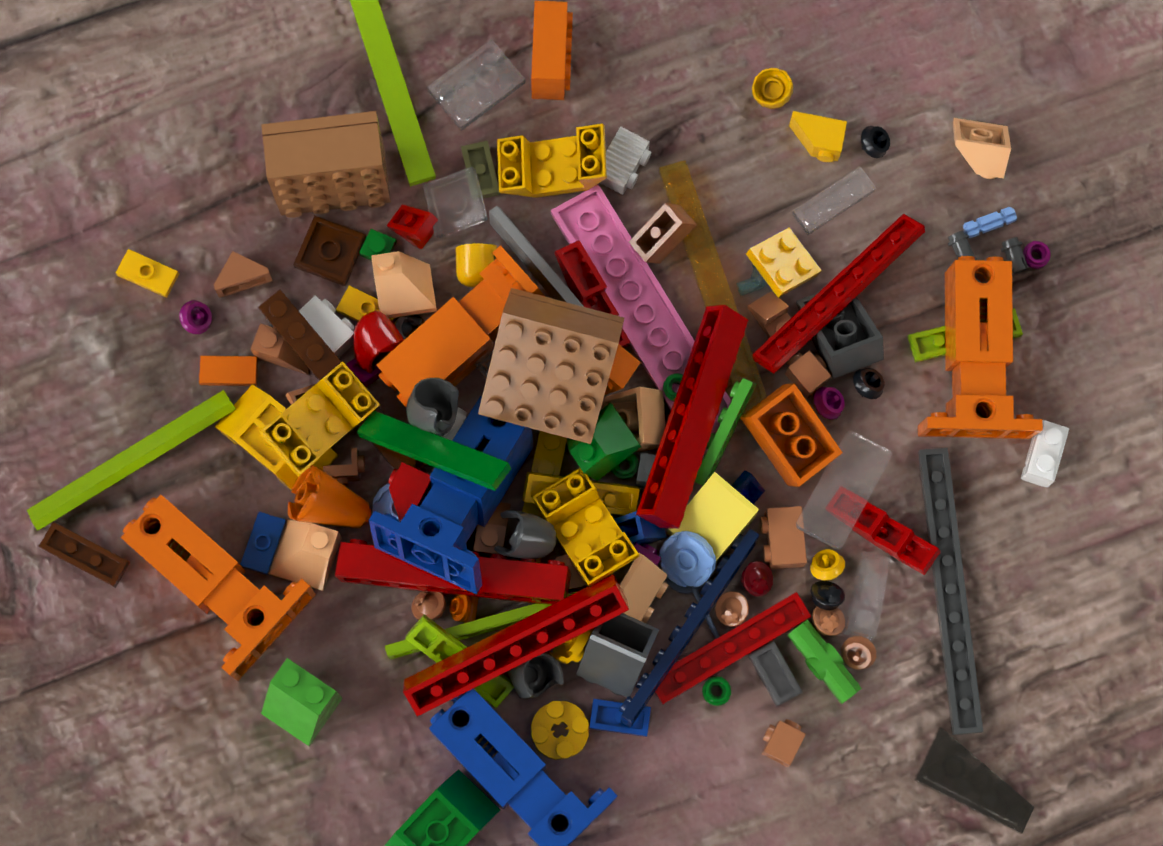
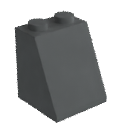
M623 613L596 626L591 634L576 675L590 683L603 686L614 694L625 697L631 696L659 629Z

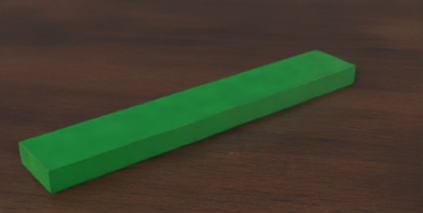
M373 411L357 431L362 439L496 491L511 470L509 463L439 435L423 431L413 425Z

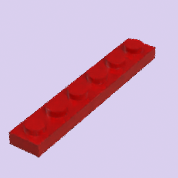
M795 592L676 662L655 691V694L661 704L664 705L807 619H810L812 617L798 593Z

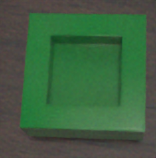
M370 229L359 254L361 257L372 261L371 255L393 252L397 241L395 238Z

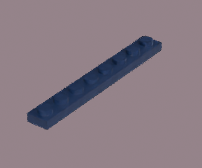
M749 529L745 536L740 534L731 547L735 550L729 559L724 557L716 569L719 574L715 580L709 579L700 592L703 595L702 599L698 604L693 602L684 615L687 620L682 628L677 625L669 636L668 640L671 641L666 651L660 649L652 662L655 667L651 673L645 672L636 685L639 689L633 698L628 696L619 710L622 712L621 723L629 728L634 724L756 546L759 538L758 533Z

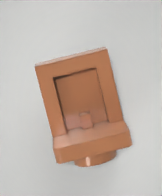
M351 448L352 464L323 466V471L344 486L348 485L350 481H360V473L365 472L364 455L359 456L358 449Z

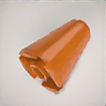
M311 465V469L308 468L297 478L291 493L296 494L294 503L288 502V516L290 519L299 522L360 528L363 524L366 525L371 517L368 501L313 465Z

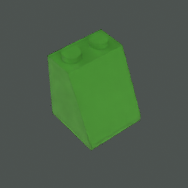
M287 658L269 684L261 714L310 747L343 698L337 691Z

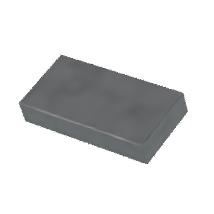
M774 641L748 655L776 707L802 693L799 684Z

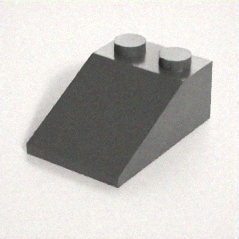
M818 293L797 300L796 305L798 309L803 308ZM857 297L812 338L818 355L825 362L826 369L832 379L884 360L883 336Z

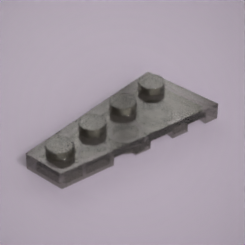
M941 727L938 728L914 780L1019 834H1023L1034 806Z

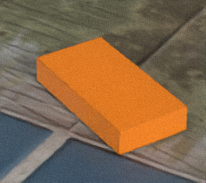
M200 356L199 384L207 386H257L258 358L257 356Z

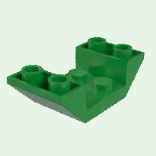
M458 769L426 799L384 846H466L501 810Z

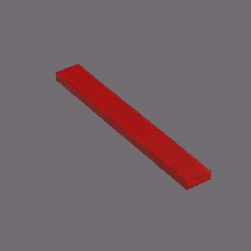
M902 214L752 354L753 360L773 374L778 371L925 233V226L911 217Z

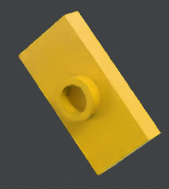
M130 249L127 250L115 272L117 276L165 298L168 297L179 276L177 270Z
M350 285L336 308L338 313L357 322L367 313L380 311L378 299ZM390 318V320L394 323L396 318Z

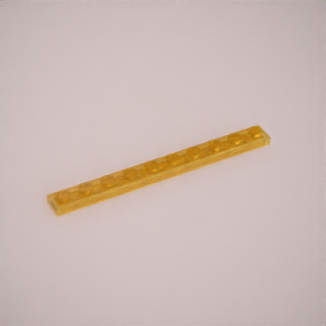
M686 160L660 167L659 174L669 203L681 205L697 224L682 241L705 308L706 306L727 305L738 313ZM746 334L741 341L736 362L729 377L732 387L737 381L741 382L742 378L757 384L742 415L767 397L756 363L753 360Z

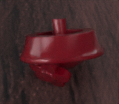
M761 561L749 563L741 575L742 586L753 596L761 597L766 595L773 586L771 569Z

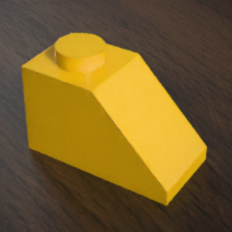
M793 111L789 127L810 156L817 157L822 162L839 160L847 121Z

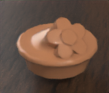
M422 591L414 598L411 610L418 620L425 614L435 621L443 615L446 600L442 593Z
M736 591L724 593L716 603L715 612L717 618L726 626L735 627L740 625L748 616L749 605L747 599Z
M818 606L815 607L812 623L817 632L824 636H836L842 633L845 628V618L838 607L834 610H824Z
M853 636L843 643L841 656L850 668L863 670L869 668L875 662L876 649L869 639L862 636Z

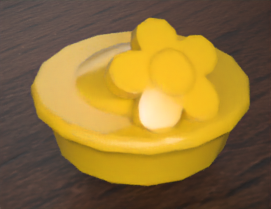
M822 550L814 555L810 571L819 580H832L842 574L845 569V560L834 550Z

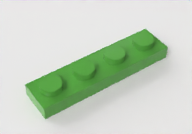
M742 378L741 382L737 381L734 384L730 393V397L733 399L729 407H724L718 417L717 422L720 423L716 434L711 433L710 440L706 446L708 451L704 459H702L701 467L695 479L696 483L703 486L715 472L740 421V417L754 392L756 383Z

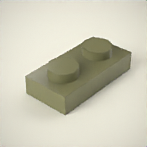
M488 141L461 146L473 201L500 195Z

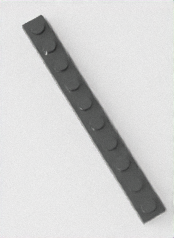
M948 448L923 449L918 451L928 540L930 544L938 547L941 552L932 564L952 735L982 733L984 731Z

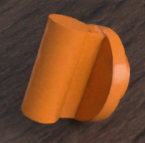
M456 595L450 603L452 618L455 621L464 623L476 620L479 597Z

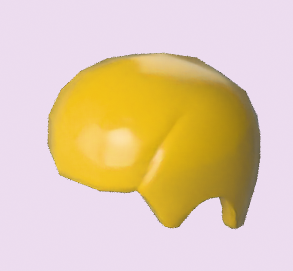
M778 68L764 69L754 78L752 93L757 103L769 109L780 108L789 102L793 94V82L785 70Z

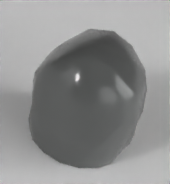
M440 378L421 380L415 385L407 402L406 415L408 422L423 431L442 436L446 435L455 423L458 410V389L450 382Z
M506 510L500 513L501 518H517L519 523L509 540V544L512 546L511 549L496 546L494 548L496 552L510 558L536 560L547 556L553 551L556 545V531L549 521L522 511Z
M547 652L508 671L512 686L521 699L536 698L551 686L564 684L563 672L558 661Z

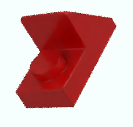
M402 204L386 226L415 247L422 249L435 233L436 227L434 225L438 219L431 212Z

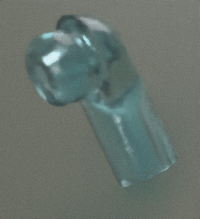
M752 265L753 272L751 278L736 283L740 296L760 290L766 285L765 279L754 265Z

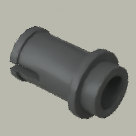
M963 230L948 237L950 241L948 246H952L957 258L961 256L975 257L967 240L969 235H965Z
M1017 237L1002 242L1003 248H1001V252H1005L1007 260L1012 261V274L1029 269L1021 249L1023 243L1022 241L1019 242Z

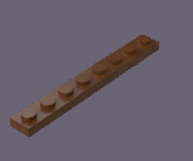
M280 289L258 307L261 313L319 381L341 363L340 359ZM377 407L374 410L376 412L386 415L380 407ZM368 416L357 425L359 428L362 426V424L365 422ZM372 443L393 469H399L402 462L418 470L426 465L423 462Z

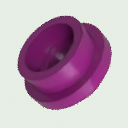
M1030 242L1023 249L1027 265L1031 268H1042L1050 260V250L1043 242ZM1031 253H1039L1040 259H1034Z

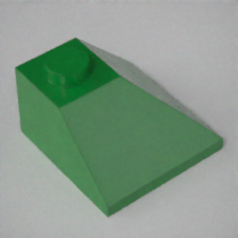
M611 402L600 410L591 444L567 438L569 452L583 473L596 481L641 447Z

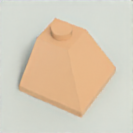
M954 118L955 145L974 172L986 179H995L996 177L1004 179L1011 152L1008 126Z
M400 251L371 255L380 312L390 319L437 311L430 264Z
M287 520L268 574L292 582L295 581L296 583L302 578L311 588L324 591L342 538L340 533L313 523Z

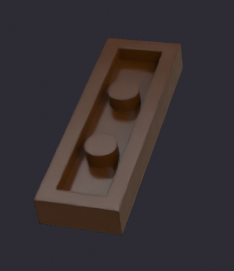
M52 522L38 546L115 588L130 564L129 561L55 522Z

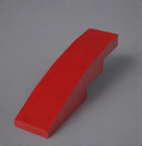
M580 240L556 250L555 256L570 291L586 308L619 316V313L605 292L607 288L606 283ZM622 328L619 345L626 348L631 342Z
M842 487L839 488L825 508L828 514L923 575L927 573L941 553L938 547L916 536L910 528L891 519L887 512Z

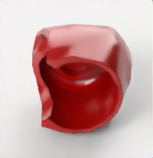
M373 311L365 314L358 321L354 329L355 359L359 366L369 373H372V362L379 353L391 352L404 341L395 324L382 312Z

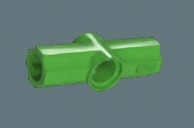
M808 619L787 635L805 657V663L817 679L823 680L841 704L862 689L843 665L844 661L837 650L830 643H826Z

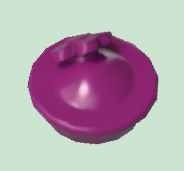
M191 300L181 307L179 318L182 327L187 332L202 334L210 327L212 313L204 303Z
M820 387L814 394V405L818 414L830 420L837 419L841 415L845 402L840 391L833 387Z

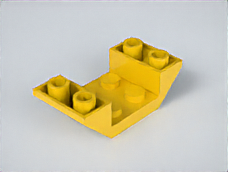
M603 123L576 127V136L529 142L523 135L497 139L500 193L538 198L590 190L607 178L605 128Z
M342 361L262 429L260 434L299 477L320 456L379 407L380 404Z
M251 385L234 404L235 410L223 417L216 424L215 428L235 445H239L292 491L298 476L260 434V431L284 412L286 408L266 392ZM330 448L312 465L323 470V466H330L338 457V454Z
M581 468L533 496L545 520L554 526L559 543L589 587L640 557L625 532L621 531L600 499L595 486Z

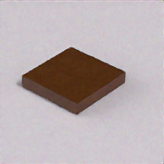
M314 215L293 266L299 270L346 287L359 252L365 242L366 234Z

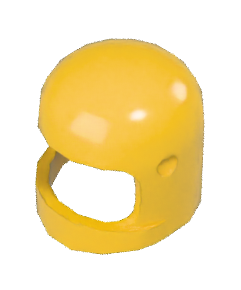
M473 243L459 245L455 248L456 276L462 285L475 288L484 280L479 273L494 261L492 252L497 249V245Z

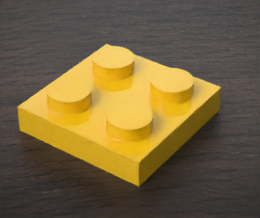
M790 227L753 246L746 253L778 298L815 278L822 271Z

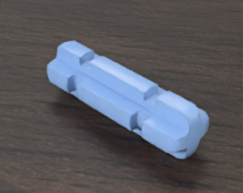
M1007 207L1001 209L1000 213L996 211L977 218L976 222L973 220L963 224L965 235L968 234L969 238L978 236L980 232L984 234L1003 227L1004 223L1006 225L1011 224L1017 220L1016 212L1013 208Z

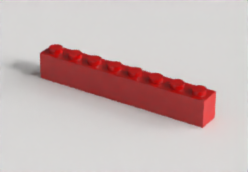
M727 305L706 306L636 515L660 528L679 529L684 518V512L693 491V485L698 470L701 467L702 458L707 443L710 440L711 431L716 416L719 413V407L728 386V380L733 365L736 362L741 341L745 335L748 319Z
M350 539V543L340 542L335 576L345 583L552 605L568 597L571 571L568 566H565L564 562L557 560H548L547 564L536 563L535 559L508 560V557L500 554H491L490 558L479 557V553L473 552L479 558L482 587L476 595L378 550L374 545H367V542L364 540Z
M614 574L591 587L588 586L404 679L403 693L418 717L628 611L627 598Z

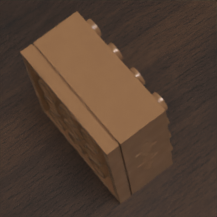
M376 111L261 124L267 180L281 216L286 215V217L295 218L301 216L302 213L308 212L326 214L333 209L352 211L357 209L358 206L368 205L371 208H378L384 206L385 203H391L385 150Z
M511 288L502 313L478 415L591 444L618 348L624 317Z

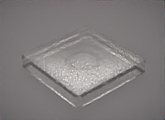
M469 167L423 185L429 212L438 219L433 226L436 237L441 238L488 220L475 168Z

